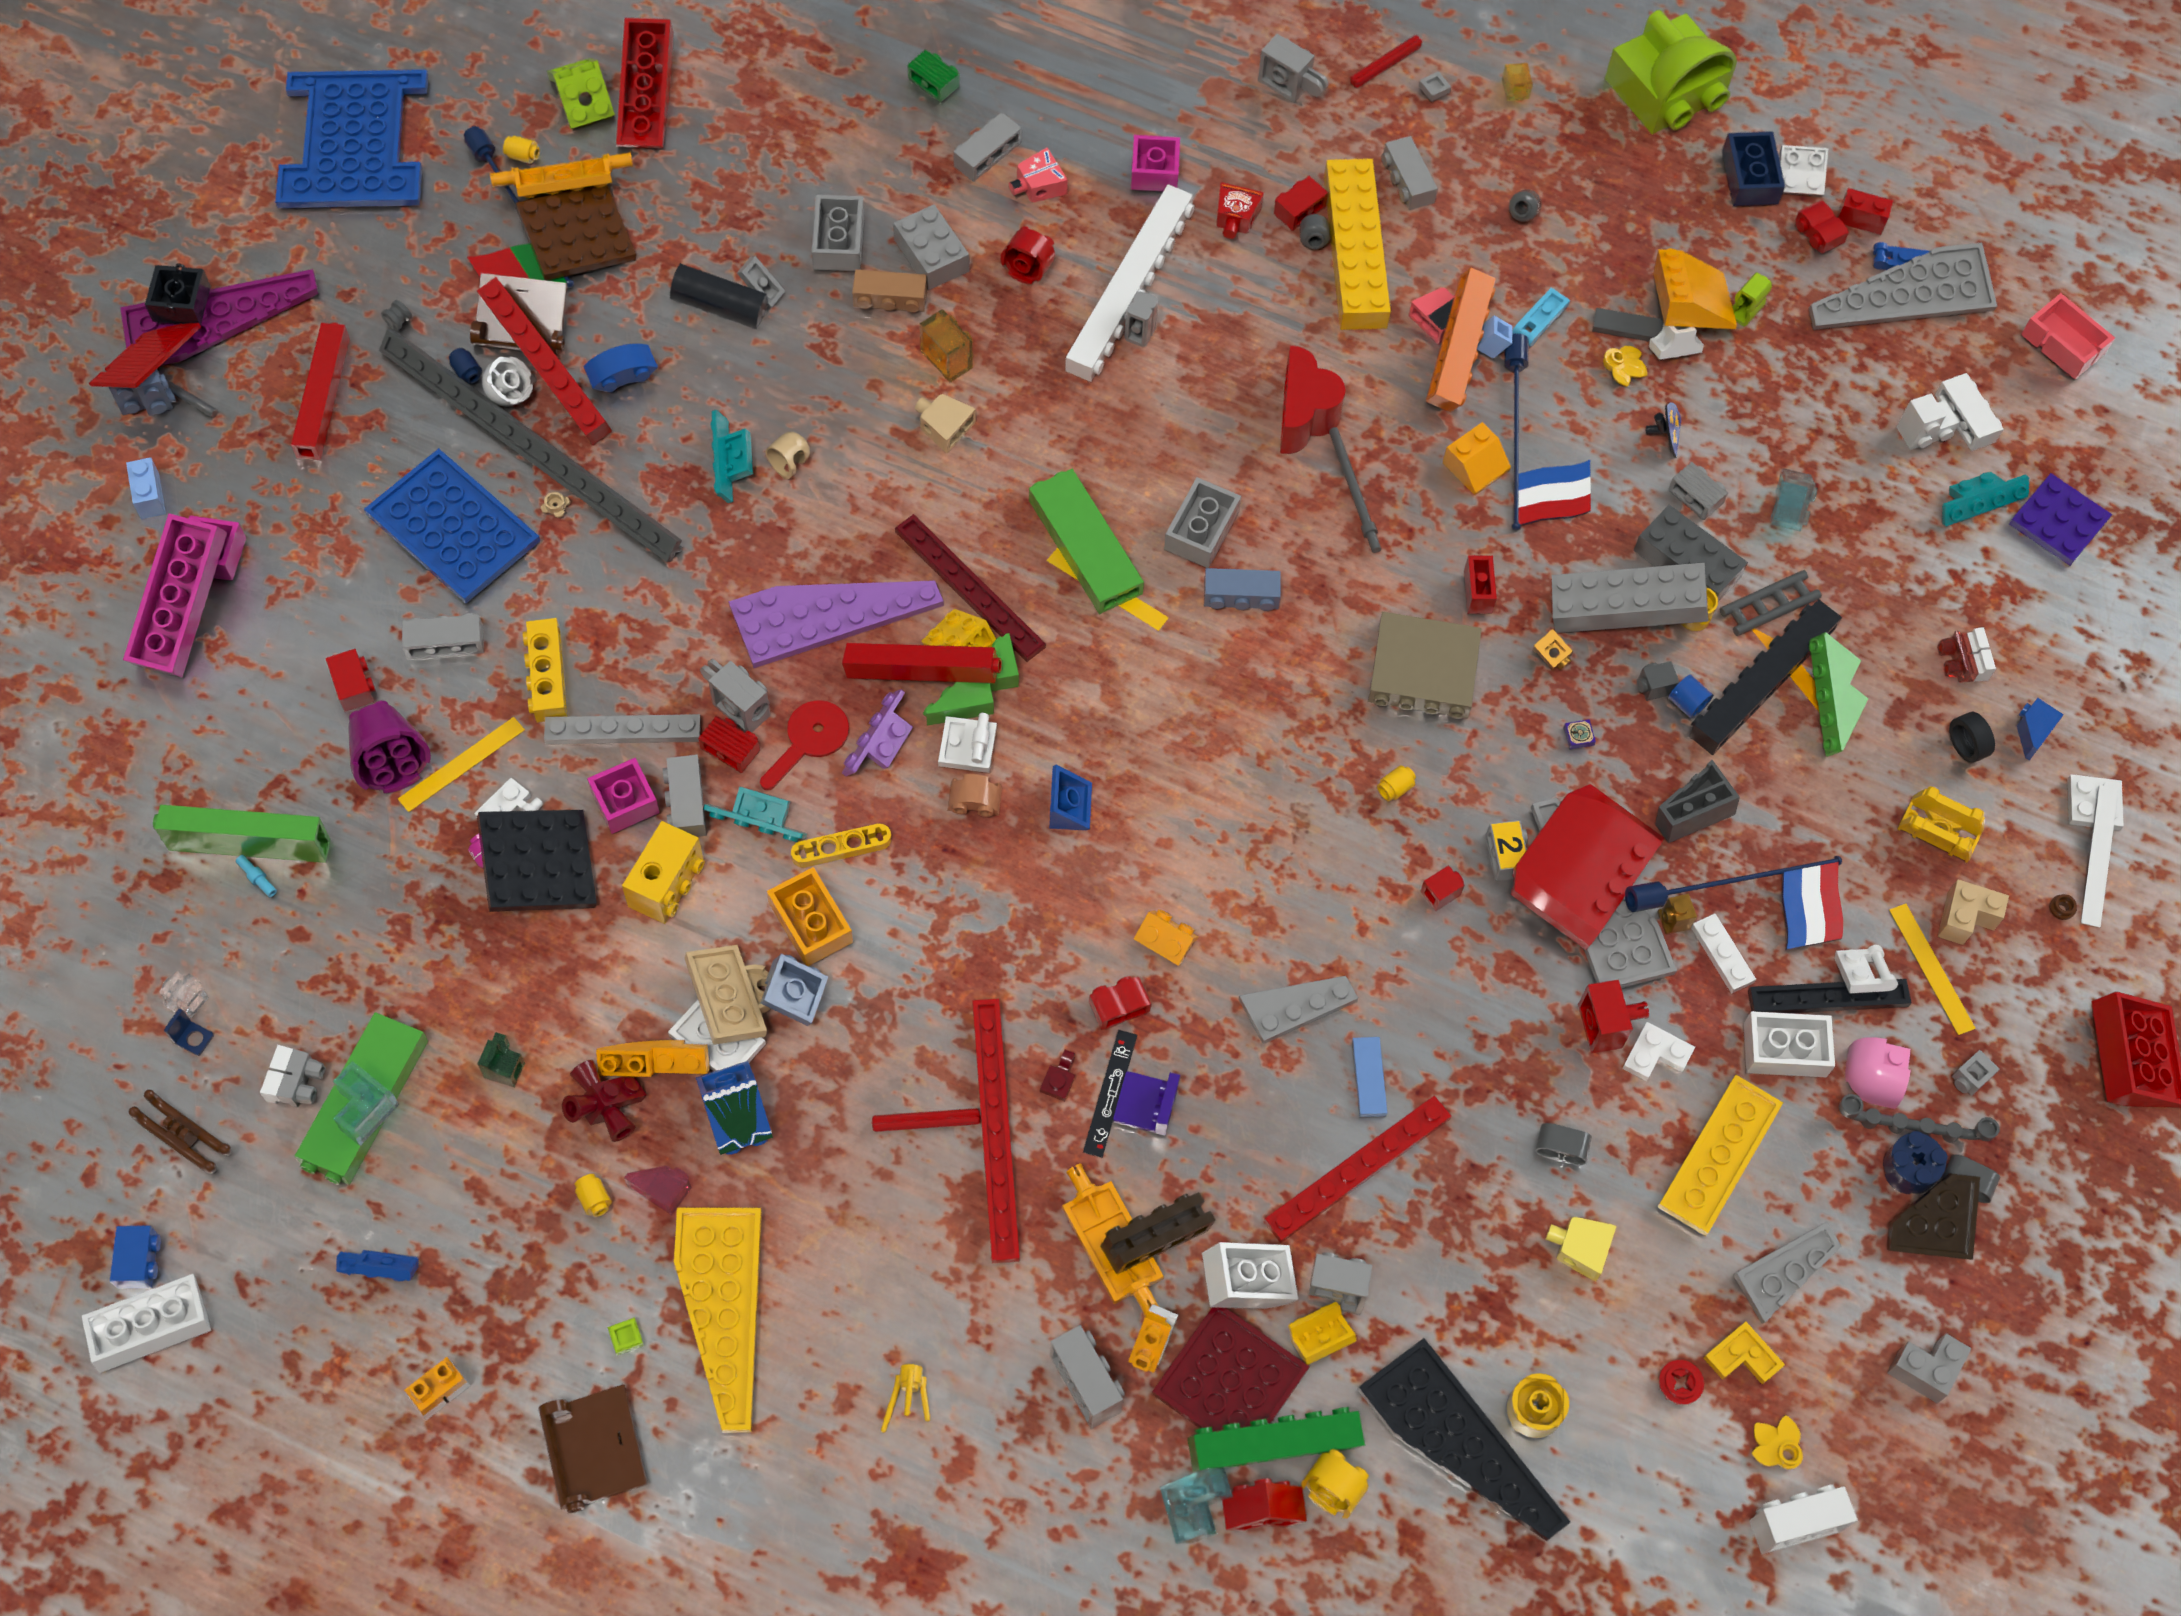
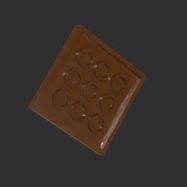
M608 185L604 187L590 186L578 191L571 190L516 202L517 213L545 281L636 260L635 250Z

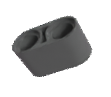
M1544 1123L1540 1128L1536 1152L1541 1156L1584 1165L1588 1160L1592 1136L1587 1132Z
M1958 1154L1951 1155L1942 1177L1943 1179L1949 1173L1980 1177L1978 1202L1981 1203L1991 1202L2000 1180V1175L1994 1170Z

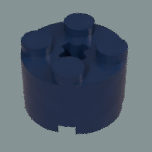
M1913 1131L1900 1137L1885 1154L1883 1165L1886 1180L1895 1190L1903 1194L1925 1193L1944 1174L1948 1155L1932 1137L1919 1131Z

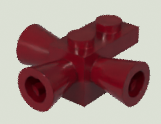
M587 1060L577 1065L571 1071L570 1076L586 1092L584 1095H568L563 1099L562 1111L565 1118L569 1122L574 1123L585 1117L590 1126L605 1122L612 1142L620 1141L629 1136L636 1126L619 1109L642 1102L647 1096L634 1076H622L602 1082L594 1060Z

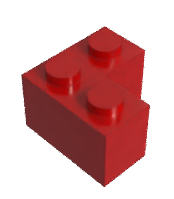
M1259 1479L1254 1481V1486H1235L1232 1488L1233 1492L1221 1495L1226 1530L1246 1532L1264 1526L1286 1528L1307 1522L1303 1488L1290 1485V1481L1272 1483V1479Z

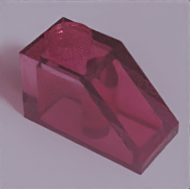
M668 1166L627 1173L624 1177L627 1187L673 1215L692 1189L688 1180L689 1176L679 1168L673 1170Z

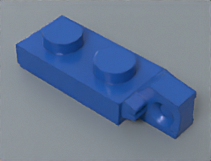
M363 1250L361 1254L340 1251L336 1258V1272L347 1275L361 1274L369 1278H391L395 1281H411L419 1266V1258L368 1250Z

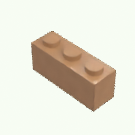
M855 269L852 291L853 307L884 309L887 311L924 312L927 292L926 274Z

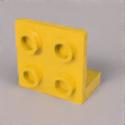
M953 609L946 614L945 618L935 628L929 631L928 635L922 640L923 645L992 647L996 637L986 620Z

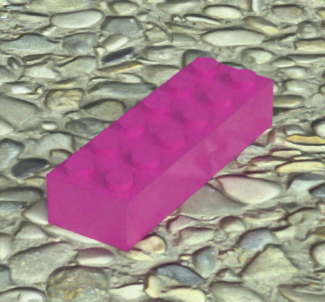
M168 513L124 654V661L180 678L183 677L227 535L226 531L215 525Z

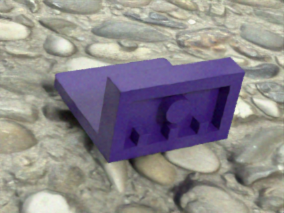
M1127 1071L1113 1121L1165 1136L1179 1086L1180 1075L1170 1072L1168 1081Z

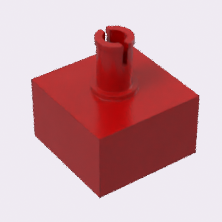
M1619 980L1587 985L1578 1003L1591 1054L1623 1048L1633 1030L1631 1020L1649 1018V1008L1645 1009L1648 1006L1645 1001L1626 1005Z

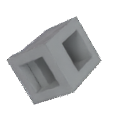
M1979 1050L1952 1077L1955 1079L1954 1084L1962 1093L1968 1092L1972 1096L2000 1069Z

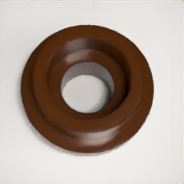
M2057 895L2050 902V910L2058 919L2068 920L2076 914L2077 904L2070 895ZM2059 905L2064 906L2066 911L2062 910Z

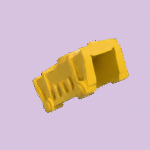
M1929 786L1912 797L1897 829L1904 830L1912 834L1913 838L1918 837L1947 851L1948 855H1955L1965 860V863H1968L1984 830V811L1979 808L1970 809L1941 795L1936 787ZM1912 805L1925 811L1927 817L1922 818L1918 816V813L1911 809ZM1965 830L1976 837L1975 839L1958 837L1959 833L1956 831Z

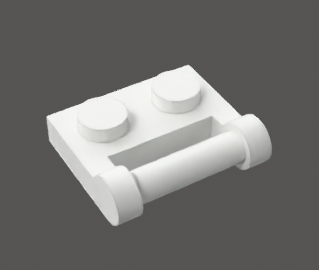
M1872 945L1868 949L1836 951L1834 959L1849 993L1892 991L1898 986L1895 976L1890 973L1883 958L1884 951L1881 946ZM1868 962H1874L1881 978L1875 979Z

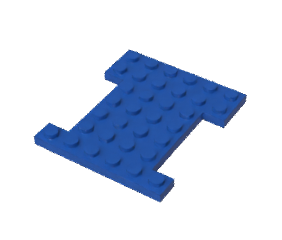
M427 70L287 72V96H308L303 163L279 164L275 199L277 208L420 205L421 162H399L404 94H427Z

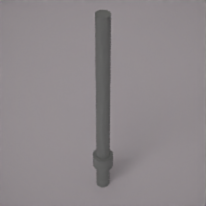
M1337 427L1331 428L1329 434L1362 522V533L1368 539L1372 552L1377 553L1381 551L1377 538L1378 530L1375 523L1371 521Z

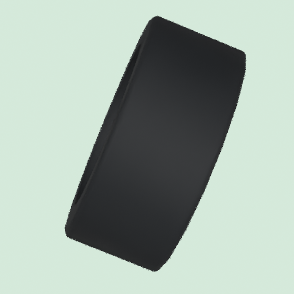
M1974 711L1968 712L1951 721L1949 733L1952 744L1965 761L1973 763L1992 755L1995 751L1994 734L1987 721L1979 713Z

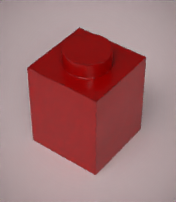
M1448 865L1424 880L1420 892L1434 910L1437 911L1461 896L1465 885L1462 876L1457 871H1453Z

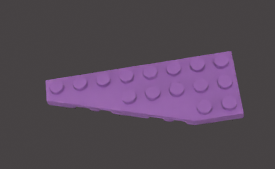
M935 581L775 586L729 601V607L753 668L944 606L942 596Z

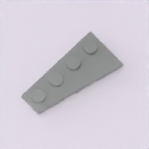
M1342 976L1239 995V1001L1262 1044H1265L1356 1003L1358 997L1347 977Z
M1825 1222L1734 1273L1733 1276L1761 1324L1766 1323L1772 1317V1314L1779 1307H1782L1789 1300V1297L1798 1288H1801L1807 1279L1841 1247V1244L1828 1222Z

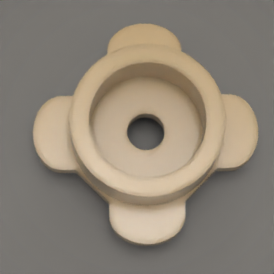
M558 492L548 493L544 499L545 504L541 506V511L544 514L551 513L555 517L560 518L564 515V509L570 504V500Z

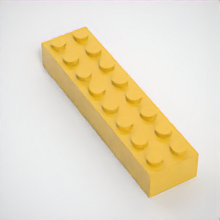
M1373 159L1326 160L1324 185L1325 190L1328 192L1327 213L1330 225L1340 330L1387 329L1391 310Z

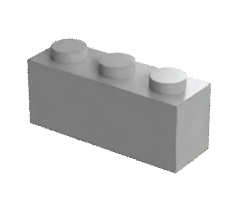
M1001 112L995 118H991L981 130L975 131L964 144L956 147L954 150V167L973 182L976 181L1022 143V127Z
M1408 136L1385 143L1384 152L1381 155L1382 163L1389 169L1391 181L1394 185H1397L1401 201L1406 203L1409 210L1435 203L1438 188L1412 137Z
M471 613L452 617L437 616L436 618L429 619L412 618L402 621V648L407 660L484 653L483 624L479 614L474 615Z
M698 755L666 758L667 768H663L664 784L669 783V791H665L666 807L671 806V814L667 815V823L696 837L706 836L701 770Z

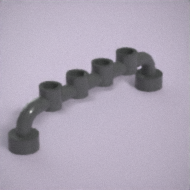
M1855 1094L1844 1096L1839 1103V1110L1843 1116L1861 1121L1862 1125L1867 1129H1873L1877 1124L1888 1126L1889 1130L1895 1134L1908 1129L1919 1131L1928 1136L1931 1134L1942 1135L1946 1142L1954 1143L1958 1138L1991 1141L2000 1131L1997 1121L1990 1117L1982 1118L1975 1125V1129H1966L1956 1122L1943 1125L1935 1123L1930 1118H1923L1921 1121L1908 1119L1902 1113H1897L1894 1116L1885 1115L1874 1108L1862 1111L1863 1101Z

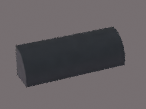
M681 263L677 267L671 283L670 299L756 330L769 308L766 293Z

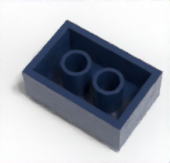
M1773 131L1728 133L1722 148V155L1733 206L1779 204L1785 189V183Z

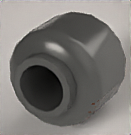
M1530 189L1517 192L1509 202L1511 216L1521 222L1529 221L1536 217L1542 207L1539 195Z
M1310 214L1301 221L1300 241L1305 247L1320 249L1329 242L1330 225L1324 216Z

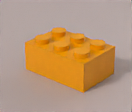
M814 867L767 891L770 907L805 966H810L853 943L850 926Z

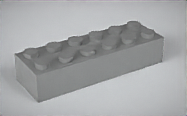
M1705 563L1552 575V604L1555 632L1564 633L1707 622L1708 604Z

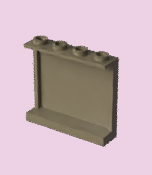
M1382 612L1368 702L1378 706L1389 705L1399 707L1402 710L1413 709L1424 711L1431 715L1443 714L1455 719H1468L1472 707L1482 628Z

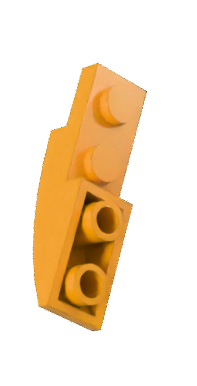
M685 1040L632 1042L601 1047L596 1050L599 1076L651 1077L654 1073L707 1074L710 1070L708 1045L685 1044Z

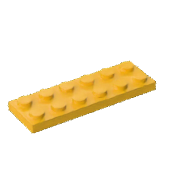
M1735 1075L1663 1196L1658 1208L1702 1235L1707 1236L1783 1102L1740 1076Z

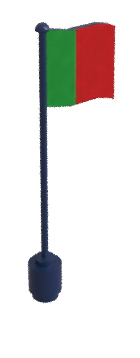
M478 126L468 128L464 132V142L477 161H488L495 173L500 172L491 159L495 153V146L486 132ZM509 185L504 186L514 203L519 202ZM530 243L512 246L486 255L467 256L479 278L481 273L544 280ZM568 276L546 280L567 283V288L574 286V281L570 280Z

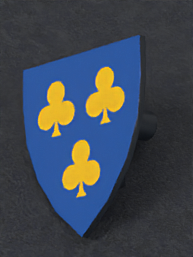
M1668 402L1665 405V417L1663 413L1655 414L1654 419L1657 425H1647L1646 434H1668L1673 456L1677 458L1681 415L1677 406L1673 402Z

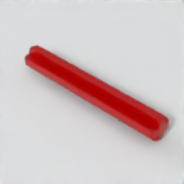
M1418 35L1412 36L1350 77V83L1355 88L1360 87L1422 46V39Z
M977 1108L875 1115L872 1117V1129L875 1132L977 1125L980 1123V1111Z

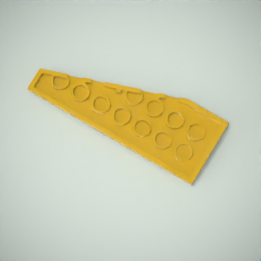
M677 1208L674 1264L721 1430L723 1433H751L762 1211L761 1208Z

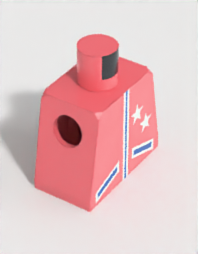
M1045 148L1018 164L1017 179L1009 182V188L1013 195L1025 192L1031 202H1038L1066 195L1068 179L1049 149Z

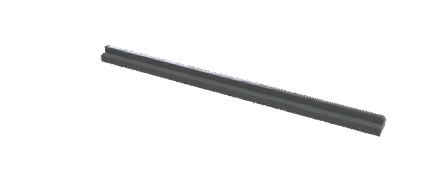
M394 329L387 330L379 348L381 353L664 561H672L675 554L681 552L683 547L680 545L682 541L680 538Z

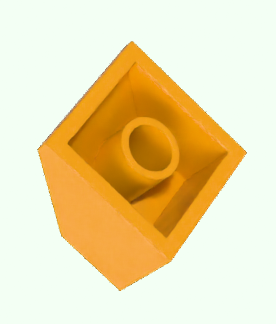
M1483 422L1447 446L1442 462L1474 495L1511 470L1510 463L1499 438Z

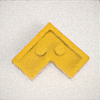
M1744 1322L1703 1358L1722 1380L1743 1363L1762 1385L1785 1366L1747 1322Z

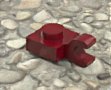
M1065 1049L1058 1068L1052 1065L1049 1066L1040 1087L1041 1093L1065 1102L1075 1079V1074L1069 1072L1075 1059V1053Z

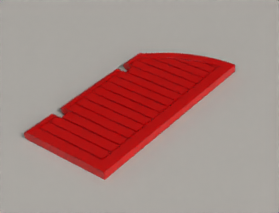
M200 323L172 325L141 334L135 340L136 344L128 346L105 368L106 372H100L89 382V385L93 387L137 388L201 328Z

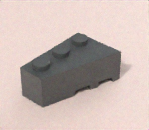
M1711 760L1707 763L1706 768L1691 778L1688 784L1683 788H1679L1659 806L1655 825L1667 842L1670 843L1735 815L1740 797L1715 762Z

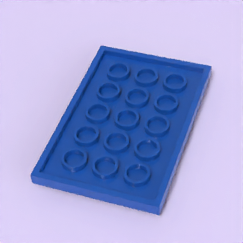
M439 448L364 508L365 514L465 604L540 542L539 535Z

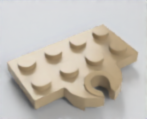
M738 945L686 952L684 959L713 1045L765 1037L767 1029L762 1013L769 1011L771 1008L760 1003L764 991H761L758 987L767 986L765 981L769 972L765 970L766 966L757 964L745 966Z

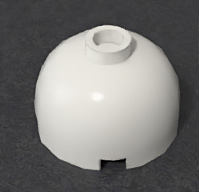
M503 356L497 358L486 367L482 375V387L487 397L494 403L506 407L517 405L527 399L533 389V383L531 384L529 378L531 376L530 370L516 357L507 358Z

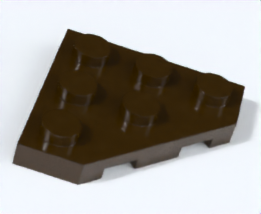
M1949 1173L1890 1221L1887 1250L1973 1260L1980 1177Z

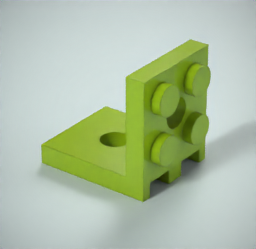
M588 58L547 71L549 80L556 84L571 129L615 115L598 60ZM588 92L591 95L589 105L583 106L580 104L579 96L581 93Z

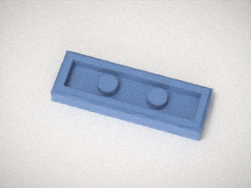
M1380 1037L1353 1038L1352 1047L1359 1117L1387 1116Z

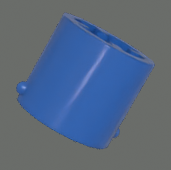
M1690 674L1676 685L1669 694L1668 699L1692 719L1709 704L1714 695Z

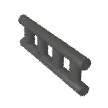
M1802 570L1729 603L1719 610L1723 617L1732 614L1738 623L1737 626L1733 627V632L1736 636H1739L1820 599L1822 594L1818 589L1811 592L1808 590L1803 580L1808 578V574L1805 570ZM1790 586H1794L1800 594V597L1789 601L1782 591ZM1773 595L1780 606L1768 611L1762 599ZM1752 604L1759 616L1747 620L1740 609Z

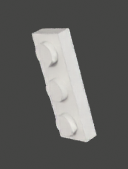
M1716 913L1693 923L1692 931L1731 994L1754 984L1756 981L1755 976Z

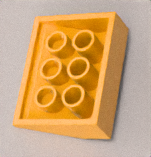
M1673 248L1666 250L1658 249L1653 275L1665 326L1736 329L1737 323L1724 273L1682 250Z

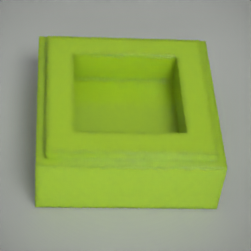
M635 1317L607 1327L617 1356L644 1346Z

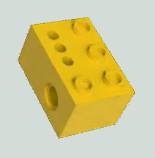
M661 821L622 884L628 907L663 924H666L669 917H674L679 907V900L682 895L686 896L692 885L691 880L695 874L701 872L705 863L699 838Z

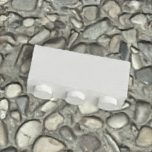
M1967 373L1943 381L1935 396L1939 402L1946 400L1959 421L1956 429L1969 449L1974 451L1995 443L2002 433L2003 427L2000 420L1991 411L1989 403L1978 391L1976 383L1970 379Z

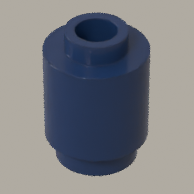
M457 348L450 353L449 364L459 378L468 384H473L480 379L482 368L470 351L464 348Z

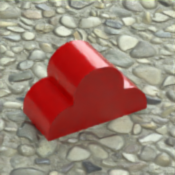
M1290 345L1285 373L1281 454L1299 452L1308 444L1310 436H1324L1329 434L1331 428L1337 427L1340 422L1346 389L1341 377L1333 371L1318 368L1314 355L1307 349L1299 346Z

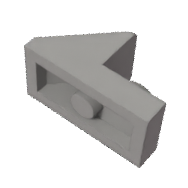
M756 256L750 257L737 272L747 287L767 294L769 308H772L785 292Z

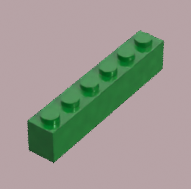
M1349 1407L1333 1409V1415L1322 1416V1411L1306 1413L1305 1419L1295 1420L1294 1415L1278 1417V1423L1268 1424L1267 1419L1251 1421V1427L1240 1428V1423L1223 1425V1431L1213 1432L1212 1427L1196 1429L1195 1435L1187 1438L1192 1471L1196 1473L1329 1453L1331 1449L1343 1451L1365 1446L1359 1411L1350 1412Z

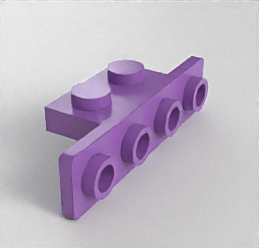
M902 689L893 693L889 692L881 702L883 705L882 709L873 715L869 721L870 728L857 740V749L845 759V768L842 771L844 776L855 773L866 756L883 769L889 767L913 728L893 712L905 694Z

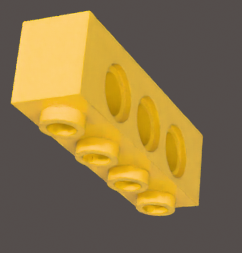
M557 618L526 621L527 631L522 632L524 646H528V653L524 654L526 669H530V676H526L527 690L532 691V698H528L529 713H534L537 723L545 722V717H567L561 632ZM543 646H546V647H547V648H545V649H543V650H538L540 647H543ZM542 669H549L546 672H540ZM544 691H551L549 694L542 695Z

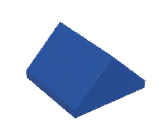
M1057 764L1053 766L1049 829L1089 830L1092 782Z

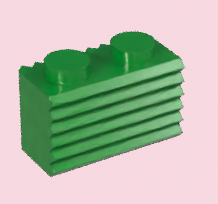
M926 49L907 65L909 80H912L913 83L915 82L916 85L928 92L932 97H935L939 102H942L960 86L958 70L954 66L945 64L938 54H932Z

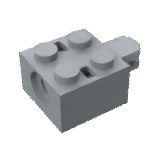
M1276 34L1261 50L1258 81L1295 103L1305 91L1318 97L1328 87L1326 76L1313 69L1315 55L1292 43L1289 39Z
M711 659L707 663L708 666L704 665L700 668L701 674L709 682L713 705L734 721L744 732L746 730L753 732L771 716L767 688L760 681L755 682L751 679L744 667L741 665L737 667L732 661H729L723 667L716 660Z

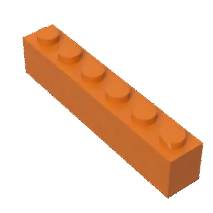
M1471 267L1460 275L1425 402L1450 413L1464 404L1467 396L1465 393L1466 386L1472 378L1471 367L1478 356V351H1476L1477 345L1484 334V330H1482L1483 323L1488 318L1490 312L1488 309L1489 301L1495 294V288L1493 287L1496 278Z

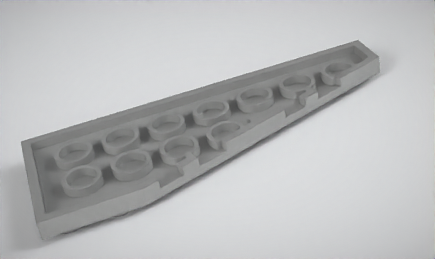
M1973 243L1932 249L1927 254L1912 258L1907 263L1892 267L1868 278L1858 285L1850 286L1845 291L1838 294L1835 293L1811 304L1809 313L1813 330L1994 311L1997 308V303L1983 244Z
M1557 798L1532 803L1531 810L1539 831H1541L1561 803ZM1625 897L1587 950L1584 949L1596 983L1619 980L1621 988L1675 975L1677 971L1659 923L1653 916L1650 917L1645 910L1631 912L1627 907Z

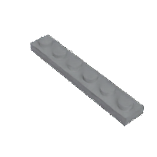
M700 714L545 717L544 741L545 744L699 742L701 716Z

